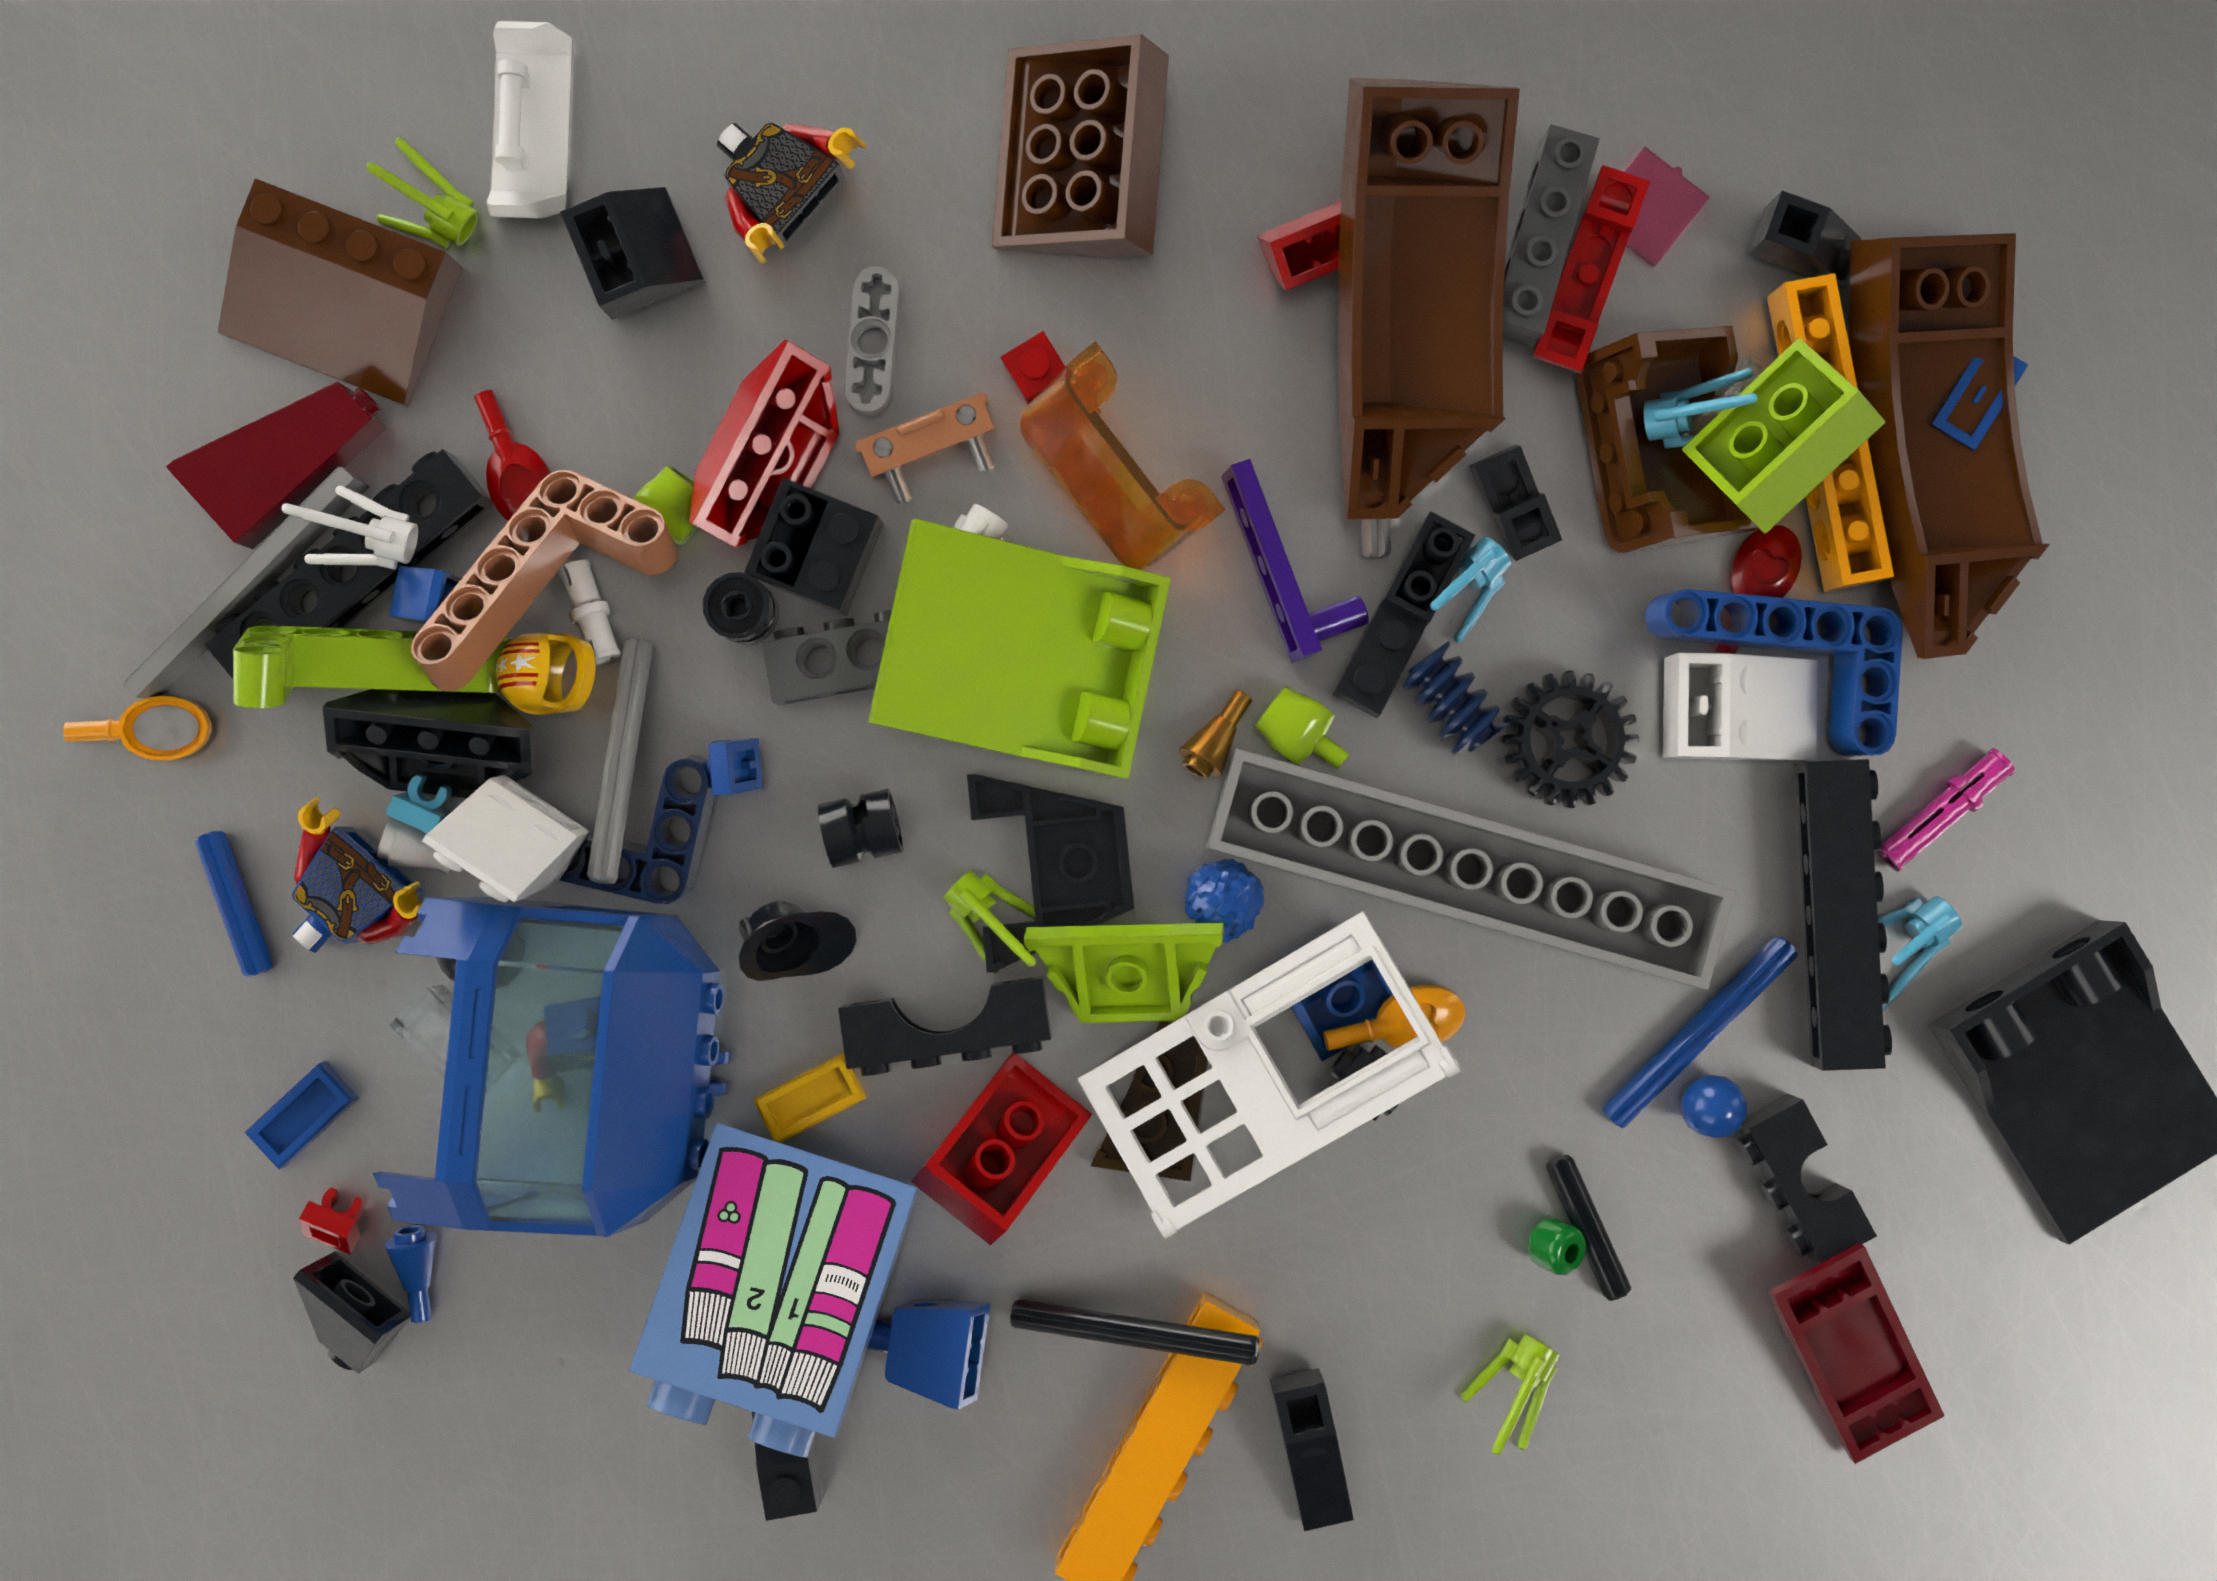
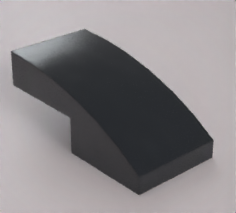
M1511 446L1470 465L1487 508L1515 561L1562 541L1546 496L1538 491L1521 446Z

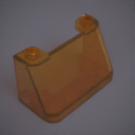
M1095 341L1074 357L1023 410L1020 419V430L1026 443L1118 561L1124 566L1144 570L1155 565L1226 509L1205 484L1194 479L1180 480L1172 484L1161 494L1157 491L1099 416L1101 414L1099 407L1114 393L1117 384V373L1110 359Z

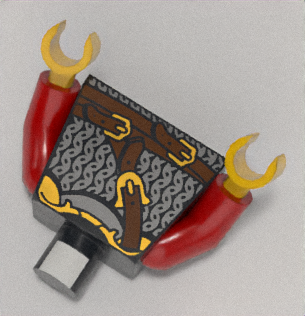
M769 122L753 138L738 124L732 123L720 135L717 147L733 160L723 175L729 185L725 201L734 231L746 243L759 263L764 264L767 262L762 255L767 247L777 245L780 250H783L845 179L840 164L834 159H838L848 169L854 168L856 163L848 156L849 153L856 147L865 149L867 144L853 130L844 127L837 131H832L825 128L789 123L781 128L775 123Z

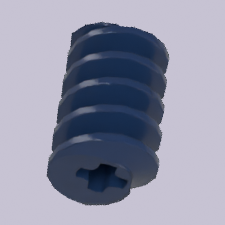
M1447 641L1408 671L1410 674L1403 683L1402 688L1404 691L1417 687L1422 689L1414 704L1416 707L1430 703L1434 705L1426 720L1428 723L1443 719L1447 722L1439 737L1442 740L1457 735L1459 740L1451 751L1453 756L1475 750L1499 733L1510 722H1501L1493 725L1492 722L1498 715L1500 708L1497 705L1480 708L1488 692L1485 689L1468 692V688L1474 681L1475 675L1472 672L1459 676L1455 675L1463 659L1460 656L1446 660L1443 659L1444 654L1450 647V642Z

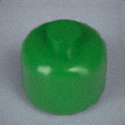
M1547 1218L1540 1221L1534 1227L1528 1241V1253L1531 1261L1556 1275H1567L1574 1272L1582 1262L1586 1251V1240L1583 1233L1575 1226L1556 1218Z

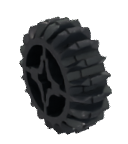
M1572 670L1563 672L1560 686L1552 673L1544 675L1542 677L1544 692L1533 682L1524 687L1525 693L1531 701L1530 703L1520 697H1515L1511 700L1510 704L1521 714L1520 717L1505 715L1502 718V722H1510L1507 727L1515 728L1514 735L1508 734L1499 737L1501 745L1514 744L1515 753L1502 757L1503 764L1508 765L1519 761L1522 768L1514 772L1511 779L1514 783H1518L1530 777L1532 780L1525 791L1529 797L1536 796L1545 787L1543 796L1545 805H1554L1558 800L1560 792L1565 808L1575 807L1578 793L1585 805L1595 804L1596 794L1594 787L1603 796L1612 795L1614 790L1608 777L1618 782H1625L1628 775L1618 766L1619 762L1624 764H1634L1636 762V755L1624 751L1625 745L1639 742V735H1625L1624 726L1635 723L1636 717L1634 714L1620 717L1617 711L1626 705L1627 700L1624 696H1620L1609 702L1607 697L1613 688V685L1609 682L1601 684L1594 692L1595 678L1593 674H1584L1580 679L1578 687L1576 676ZM1558 698L1575 699L1585 703L1581 710L1575 712L1568 721H1564L1555 715L1549 716L1541 710L1546 704ZM1596 715L1600 717L1606 732L1605 754L1601 753L1603 749L1592 738V727L1598 719ZM1533 724L1537 726L1536 730L1542 734L1547 743V750L1541 759L1543 762L1541 766L1534 757L1530 738ZM1574 729L1576 733L1573 740L1578 744V748L1564 750L1562 746L1565 739L1560 735V731L1564 732ZM1571 758L1583 764L1589 763L1596 768L1589 776L1577 782L1563 781L1553 777L1557 769L1563 767Z

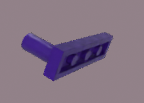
M1247 459L1231 465L1221 477L1291 663L1309 658L1322 650L1320 641L1368 624V611L1360 596H1355L1308 613L1251 460Z

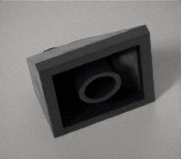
M335 1251L300 1269L293 1277L318 1341L329 1349L328 1355L331 1360L346 1370H354L359 1374L375 1363L411 1318L410 1312Z

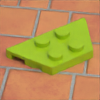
M1224 923L1026 927L1024 945L1029 952L1035 950L1048 967L1047 977L1058 991L1065 994L1068 999V1006L1081 1023L1177 1021L1186 1015L1192 1002V995L1195 989L1200 987L1207 973L1208 963L1215 949L1219 948L1223 941Z

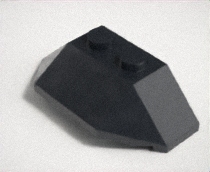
M370 689L328 701L322 707L327 752L338 759L343 757L359 772L388 790L408 792V785L411 779L416 775L423 774L427 776L426 782L422 787L424 794L437 795L440 787L447 785L452 788L451 797L468 798L489 778L506 775L517 783L520 779L528 777L534 771L532 724L496 693Z

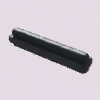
M1563 1155L1551 1160L1546 1164V1169L1571 1224L1584 1235L1586 1240L1585 1255L1604 1297L1609 1301H1614L1628 1295L1632 1287L1574 1159L1569 1155Z

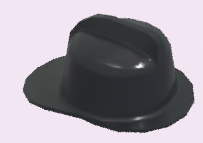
M774 901L763 905L750 917L740 920L739 931L743 938V944L738 956L739 968L747 978L757 981L826 972L841 964L852 953L857 941L856 929L847 917L836 912L819 911L806 913L795 904L786 901Z

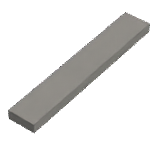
M342 466L337 467L299 507H306L340 517L353 503L336 494V487L341 485L362 495L370 486L358 474ZM289 515L124 681L123 685L136 698L147 699L149 697L162 696L208 650L204 644L217 635L214 632L216 626L227 617L236 613L242 614L256 602L254 600L256 593L267 584L276 581L330 526Z

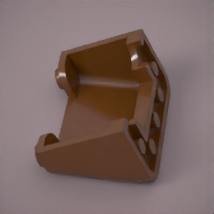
M1732 326L1637 332L1588 353L1581 374H1576L1577 389L1603 531L1607 543L1614 551L1618 553L1642 551L1760 529L1682 451L1683 447L1665 449L1663 439L1649 441L1644 424L1645 401L1661 399V393L1679 391L1729 373H1734L1738 361V352ZM1715 391L1688 399V401L1692 404L1716 399ZM1719 411L1692 415L1691 431L1682 432L1683 435L1696 436L1719 414Z

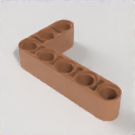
M557 470L548 474L416 634L411 645L414 659L432 685L438 690L448 692L464 687L472 680L579 544L644 574L657 575L668 571L678 558V549L662 514L647 505L574 471Z

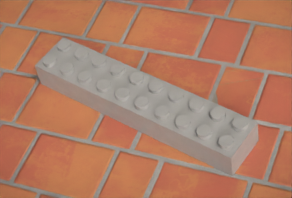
M1238 748L1233 750L1206 848L1704 990H1709L1736 892L1733 889Z

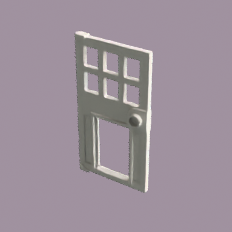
M1362 911L1079 1077L1078 1081L1153 1212L1150 1215L1162 1236L1167 1239L1177 1233L1181 1227L1443 1078L1452 1077L1459 1073L1461 1069L1448 1046L1442 1044L1366 913ZM1373 959L1418 1037L1303 1103L1298 1104L1255 1027ZM1194 1036L1212 1068L1179 1088H1175L1161 1065L1158 1056ZM1144 1065L1158 1088L1161 1098L1131 1116L1125 1117L1112 1095L1109 1085ZM1220 1080L1236 1107L1237 1113L1206 1131L1200 1132L1185 1107L1183 1100L1213 1082ZM1169 1109L1187 1141L1159 1158L1150 1161L1133 1129ZM1245 1124L1263 1156L1233 1174L1225 1176L1208 1144ZM1194 1153L1211 1181L1212 1186L1175 1205L1158 1173Z

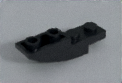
M1432 511L1428 513L1360 637L1352 657L1332 693L1333 696L1375 718L1381 715L1426 626L1431 622L1436 612L1431 609L1432 601L1450 585L1475 534Z

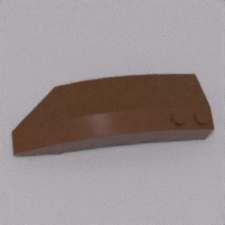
M1349 78L1341 193L1338 275L1339 414L1344 506L1347 519H1397L1413 505L1410 501L1432 481L1438 482L1467 455L1465 450L1487 430L1491 433L1506 419L1503 416V300L1509 194L1520 89L1517 87L1409 79Z
M2016 233L1851 240L1849 347L1857 388L1885 420V423L1868 438V445L1894 577L1889 578L1917 658L1929 659L1967 654L1978 639L1974 632L1988 614L1996 615L2020 584L2017 576L2030 559L2038 560L2050 545L2042 542L2029 490L2016 405L2013 357ZM1973 357L1983 359L1984 361L1946 421L1971 436L2001 389L2004 403L1975 451L1930 425ZM1985 385L1987 389L1977 404H1973L1972 401L1979 389Z

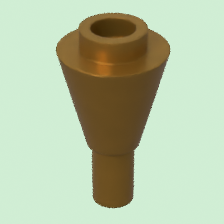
M1235 690L1221 713L1212 718L1179 748L1180 754L1185 758L1182 765L1192 774L1204 780H1207L1210 775L1222 777L1237 731L1236 725L1252 702V699L1247 694Z

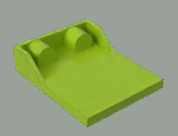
M917 518L913 519L910 524L868 723L1103 776L1128 779L1171 578L1127 566L1062 556Z

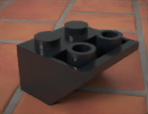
M666 187L606 192L560 211L597 303L611 320L705 282Z
M782 477L744 573L800 599L847 617L884 523L876 514Z

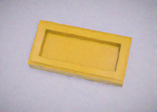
M843 1052L756 1097L753 1101L773 1140L781 1143L866 1099L868 1095L855 1069L846 1068L845 1054Z

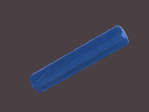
M212 831L203 834L195 839V846L242 974L245 977H252L265 973L272 968L273 963L226 834L223 831Z

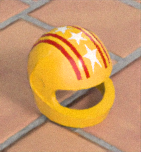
M520 634L510 639L501 650L495 668L496 680L502 695L513 706L523 712L536 715L574 712L584 706L593 687L595 679L594 651L587 641L570 634ZM573 649L577 660L576 678L570 693L563 700L562 675L566 660Z

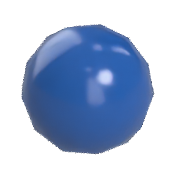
M1705 1075L1698 1077L1686 1088L1681 1098V1112L1688 1127L1697 1134L1713 1138L1730 1137L1742 1126L1747 1116V1102L1739 1085L1729 1078Z

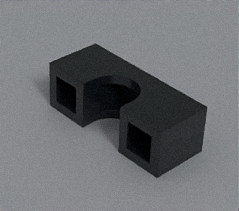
M1787 1094L1746 1116L1742 1126L1739 1128L1742 1137L1737 1139V1144L1751 1166L1758 1164L1766 1179V1182L1761 1184L1762 1191L1773 1209L1777 1212L1782 1210L1791 1227L1785 1229V1233L1799 1256L1807 1255V1257L1820 1264L1858 1243L1864 1244L1877 1237L1852 1190L1837 1183L1817 1193H1808L1805 1190L1801 1181L1803 1163L1808 1156L1828 1144L1803 1099Z

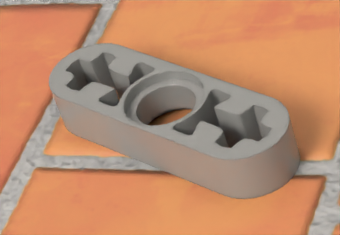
M882 266L865 268L857 275L853 285L844 393L850 406L857 413L864 416H875L882 413L889 406L892 399L901 290L895 275ZM875 280H882L885 289L891 291L890 295L885 294L881 296L879 306L881 316L890 314L888 321L877 316L860 318L861 312L872 315L873 303L870 295L865 293L864 290L865 288H873ZM870 328L880 329L887 335L885 348L875 355L864 353L858 344L861 334ZM861 362L868 366L885 364L884 371L874 368L873 382L877 389L882 390L881 395H873L871 403H863L861 395L855 393V389L864 387L866 383V370L864 367L856 368V363Z

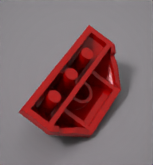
M784 340L741 382L695 470L689 523L733 547H738L747 543L748 540L759 537L782 477L812 488L840 434L835 398L830 382L832 380L831 367L791 341Z

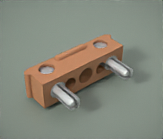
M984 393L975 394L858 440L854 448L857 452L862 453L871 477L884 473L896 503L903 504V499L891 472L893 469L908 502L912 499V494L901 466L967 441L978 471L985 472L986 469L973 439L976 437L989 470L994 467L995 464L983 434L995 429L985 405L988 402V396Z

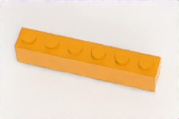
M1206 1291L1202 1294L1186 1323L1189 1326L1257 1337L1261 1332L1257 1320ZM1259 1338L1260 1349H1261L1262 1344H1263V1340H1262L1261 1338ZM1176 1353L1168 1355L1056 1556V1575L1067 1581L1133 1580L1138 1564L1133 1562L1142 1544L1149 1548L1157 1537L1163 1523V1519L1158 1517L1167 1499L1175 1502L1182 1492L1188 1478V1474L1183 1472L1192 1454L1200 1457L1206 1449L1213 1433V1429L1209 1428L1208 1425L1217 1409L1225 1412L1231 1404L1238 1388V1384L1234 1383L1233 1380L1242 1364Z

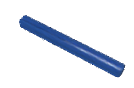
M1774 937L1604 1105L1603 1112L1616 1126L1620 1128L1627 1127L1797 958L1798 952L1794 946L1783 937Z

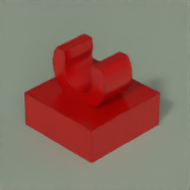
M331 1187L324 1193L321 1205L308 1201L299 1217L300 1226L304 1237L351 1255L361 1238L357 1221L363 1214L362 1199L356 1197L351 1207L346 1211H335L333 1207L339 1198L337 1189Z

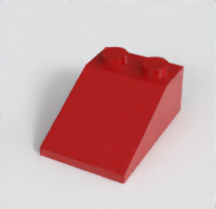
M1011 1053L911 1180V1183L986 1243L992 1245L1009 1229L1093 1114L1019 1055Z

